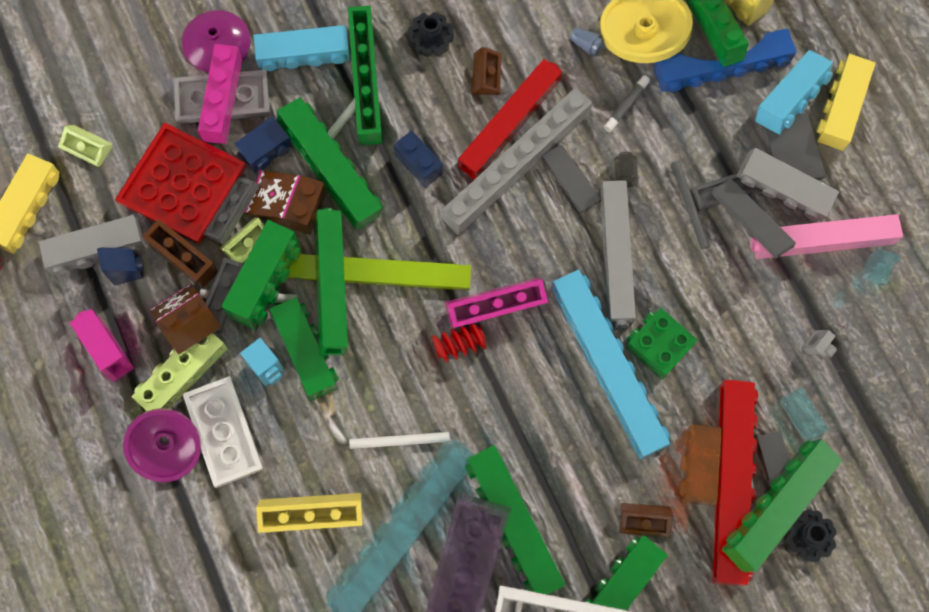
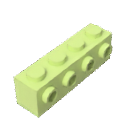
M211 333L180 355L173 349L170 353V358L164 364L160 363L152 371L153 375L146 382H141L135 388V393L131 397L146 411L160 408L170 409L183 396V393H186L228 348L218 337Z

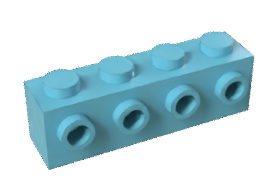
M346 25L254 35L255 57L259 70L295 69L299 66H320L324 63L341 64L345 61H350Z
M808 50L760 104L755 122L779 135L785 128H790L798 113L802 114L808 105V101L815 99L820 92L821 86L823 84L827 85L833 76L831 72L833 62Z

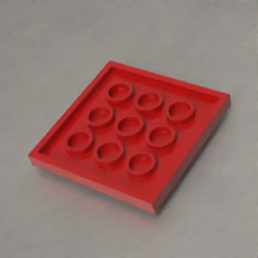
M164 122L115 198V201L153 222L160 219L177 234L199 245L206 229L247 165L245 162Z

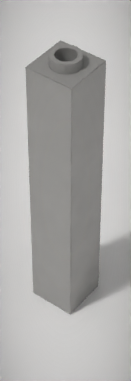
M603 181L600 188L607 315L611 324L615 325L616 328H626L633 324L636 319L627 181Z

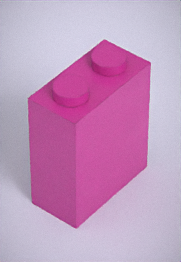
M92 309L78 313L74 320L69 322L100 371L113 382L134 369L133 364L106 323Z

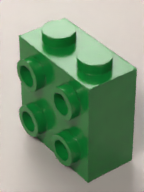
M660 308L656 313L651 311L642 322L645 325L640 331L635 328L627 337L629 343L626 349L663 380L694 346L698 339Z

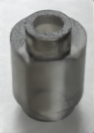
M625 151L620 152L614 158L615 181H627V188L636 186V181L638 180L637 156L633 155L632 152Z

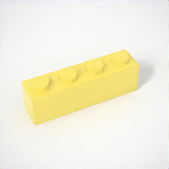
M849 54L845 61L839 62L835 74H838V78L833 81L829 93L832 94L831 100L828 99L823 108V113H826L825 118L820 120L816 130L819 133L817 142L844 151L851 142L876 64L875 62Z
M27 153L0 200V249L15 254L16 250L23 245L25 234L34 225L39 209L46 204L48 193L59 180L60 172L52 163Z
M361 493L260 499L256 507L258 533L362 526L363 522Z

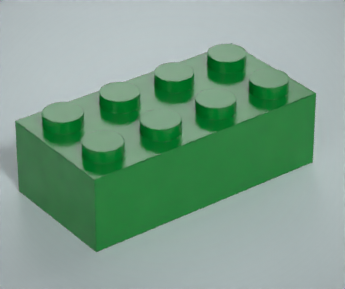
M267 220L221 306L230 319L257 331L259 325L262 326L268 316L266 311L270 304L276 302L279 295L277 290L281 283L287 281L292 262H296L301 254V246L294 231Z

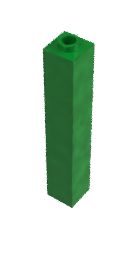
M324 208L317 210L314 218L319 355H344L348 348L342 218L341 211Z

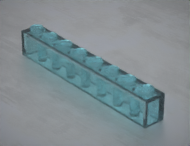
M455 439L450 444L447 441L443 444L437 453L440 457L435 463L430 462L422 472L425 476L419 484L416 481L412 484L406 493L409 497L404 504L399 502L391 512L394 517L388 524L384 522L375 533L378 536L372 545L367 543L359 553V556L362 557L356 566L351 564L343 574V577L346 578L340 586L335 585L326 596L329 599L326 605L335 612H362L467 475L464 468L467 465L465 458L473 455L471 451Z

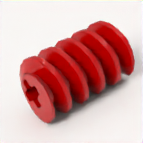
M477 322V327L474 323L468 324V330L464 326H460L459 334L455 329H450V337L443 331L441 332L440 340L436 335L431 336L439 360L443 358L446 363H449V355L451 354L458 360L459 351L465 357L468 356V348L477 353V345L486 350V340L479 322Z

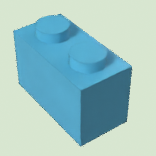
M261 338L240 353L265 387L269 384L274 385L283 377L282 374L285 371L281 363Z

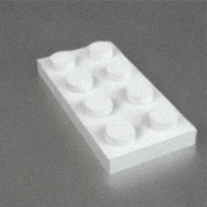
M230 376L183 393L191 421L200 434L201 450L215 488L264 470Z

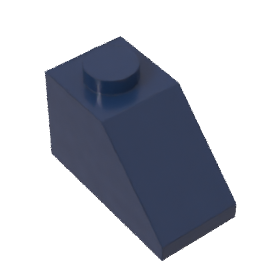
M97 248L101 271L114 286L143 278L141 270L145 269L142 257L141 255L137 256L133 249Z

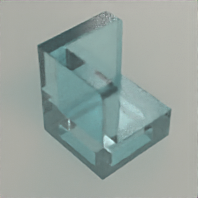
M877 248L868 257L861 278L885 286L888 283L892 268L899 262L900 256Z

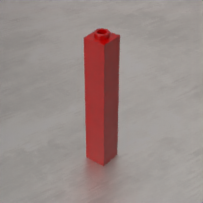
M546 59L539 63L458 158V168L475 180L488 168L560 83L562 71L558 65L548 62Z

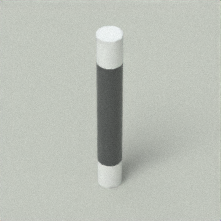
M643 75L605 124L604 129L606 131L612 132L648 85L650 79L647 76Z

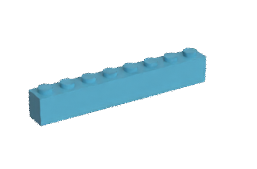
M580 270L574 271L553 281L551 290L639 460H642L670 445V434L665 426L661 427L657 419L659 414L653 404H649L646 398L647 391L642 382H638L634 375L636 373L634 365L630 360H626L621 341L618 338L615 339L608 317L604 318L600 310L602 306L597 296L593 297L589 290L591 285L586 275L582 276Z

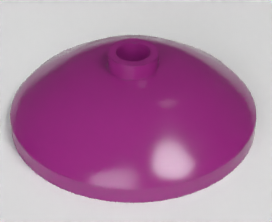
M211 10L199 14L188 23L182 35V48L187 60L195 68L209 73L214 45L221 44L238 46L243 62L249 53L251 37L246 24L237 15L224 10ZM213 32H217L214 36L210 35Z
M152 409L140 414L131 422L124 435L123 451L130 467L143 478L155 482H170L184 477L194 468L201 452V438L193 422L182 413L171 409ZM161 437H167L169 442H163Z

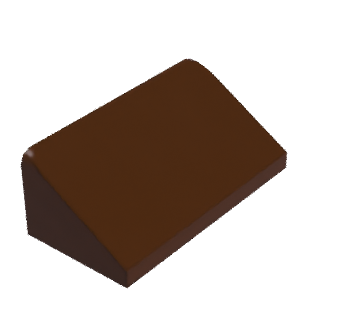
M481 47L474 52L473 94L500 95L502 53L485 47Z
M621 503L619 533L670 538L673 519L671 507Z

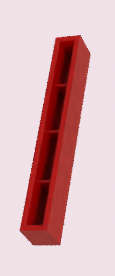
M725 379L720 384L713 584L747 586L753 577V572H742L722 549L728 543L726 541L728 536L739 529L742 525L743 517L751 512V504H754L755 489L752 488V479L756 475V464L753 463V454L756 453L757 440L753 439V431L756 429L758 422L757 414H754V405H757L758 390H755V382Z

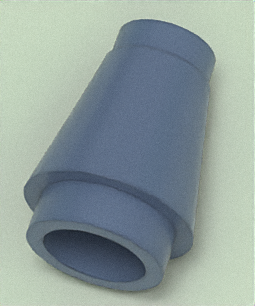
M577 27L570 35V40L590 56H598L605 45L601 35Z

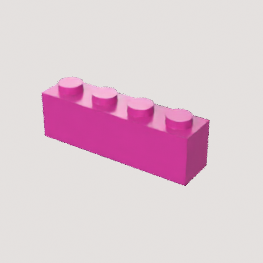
M214 45L198 126L199 134L204 142L227 143L242 65V57L238 46Z
M533 278L446 301L444 305L450 326L456 328L548 303L543 280Z

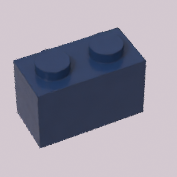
M271 117L234 143L238 153L254 173L268 167L273 159L285 155L292 147L290 137L274 117Z
M412 130L394 144V154L424 188L443 174V163Z

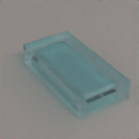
M802 387L779 400L805 442L829 430Z

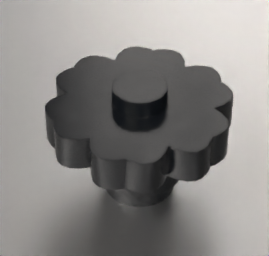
M433 12L430 15L421 13L413 19V26L408 28L409 44L415 46L416 53L424 57H430L432 53L436 56H441L449 50V43L454 41L453 25L446 23V16L440 15L437 12Z
M807 509L801 513L787 531L788 534L784 537V543L787 545L790 553H798L800 561L814 563L818 562L820 557H829L836 548V542L832 538L836 536L837 530L833 526L831 519H823L820 511Z

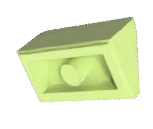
M68 125L64 127L58 148L100 167L113 144L75 125Z
M254 217L219 249L229 259L240 263L245 262L265 225L259 218Z

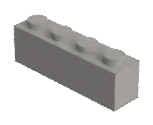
M757 148L747 153L736 177L742 179L741 182L744 185L763 190L762 193L767 197L779 198L784 201L783 204L791 209L798 208L802 210L804 215L812 220L827 217L839 193L838 190Z
M134 215L38 241L44 268L51 275L56 276L65 275L69 270L76 268L86 269L99 262L97 248L133 249L136 254L140 250L146 249L140 223Z

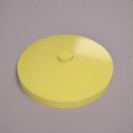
M612 0L602 13L600 31L604 44L616 56L636 63H654L676 55L687 45L692 34L693 19L689 7L683 0Z

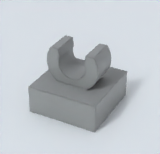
M815 330L802 349L808 355L825 357L827 354L829 357H832L837 351L831 344L835 335L830 330Z

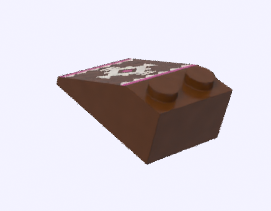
M259 171L255 181L259 188L244 214L264 221L270 220L283 227L311 235L316 212L321 209L326 196L324 182L302 175Z
M192 283L150 309L157 325L178 355L221 328Z

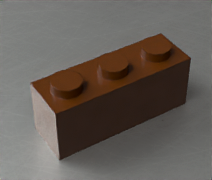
M160 219L142 236L149 247L201 289L218 272L211 260Z

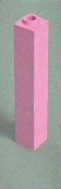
M899 215L782 226L781 228L796 244L794 248L780 257L895 245L903 238ZM752 236L750 246L752 252H755L756 259L772 258L773 256Z

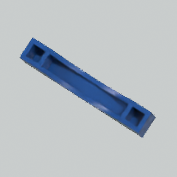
M786 28L766 33L758 44L747 51L744 61L723 67L719 60H700L677 53L666 60L656 62L653 69L661 92H676L683 87H698L709 81L720 82L727 77H741L753 71L763 72L770 67H785L791 63L797 51L789 29Z

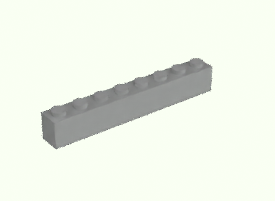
M575 87L442 209V220L457 235L462 233L541 160L542 155L554 148L589 115L592 102Z

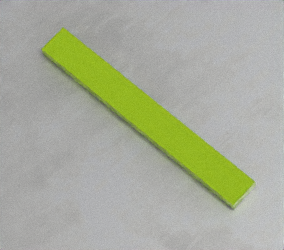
M300 254L296 262L293 261L289 268L290 275L288 279L316 281L315 255ZM344 257L345 283L470 290L471 265Z

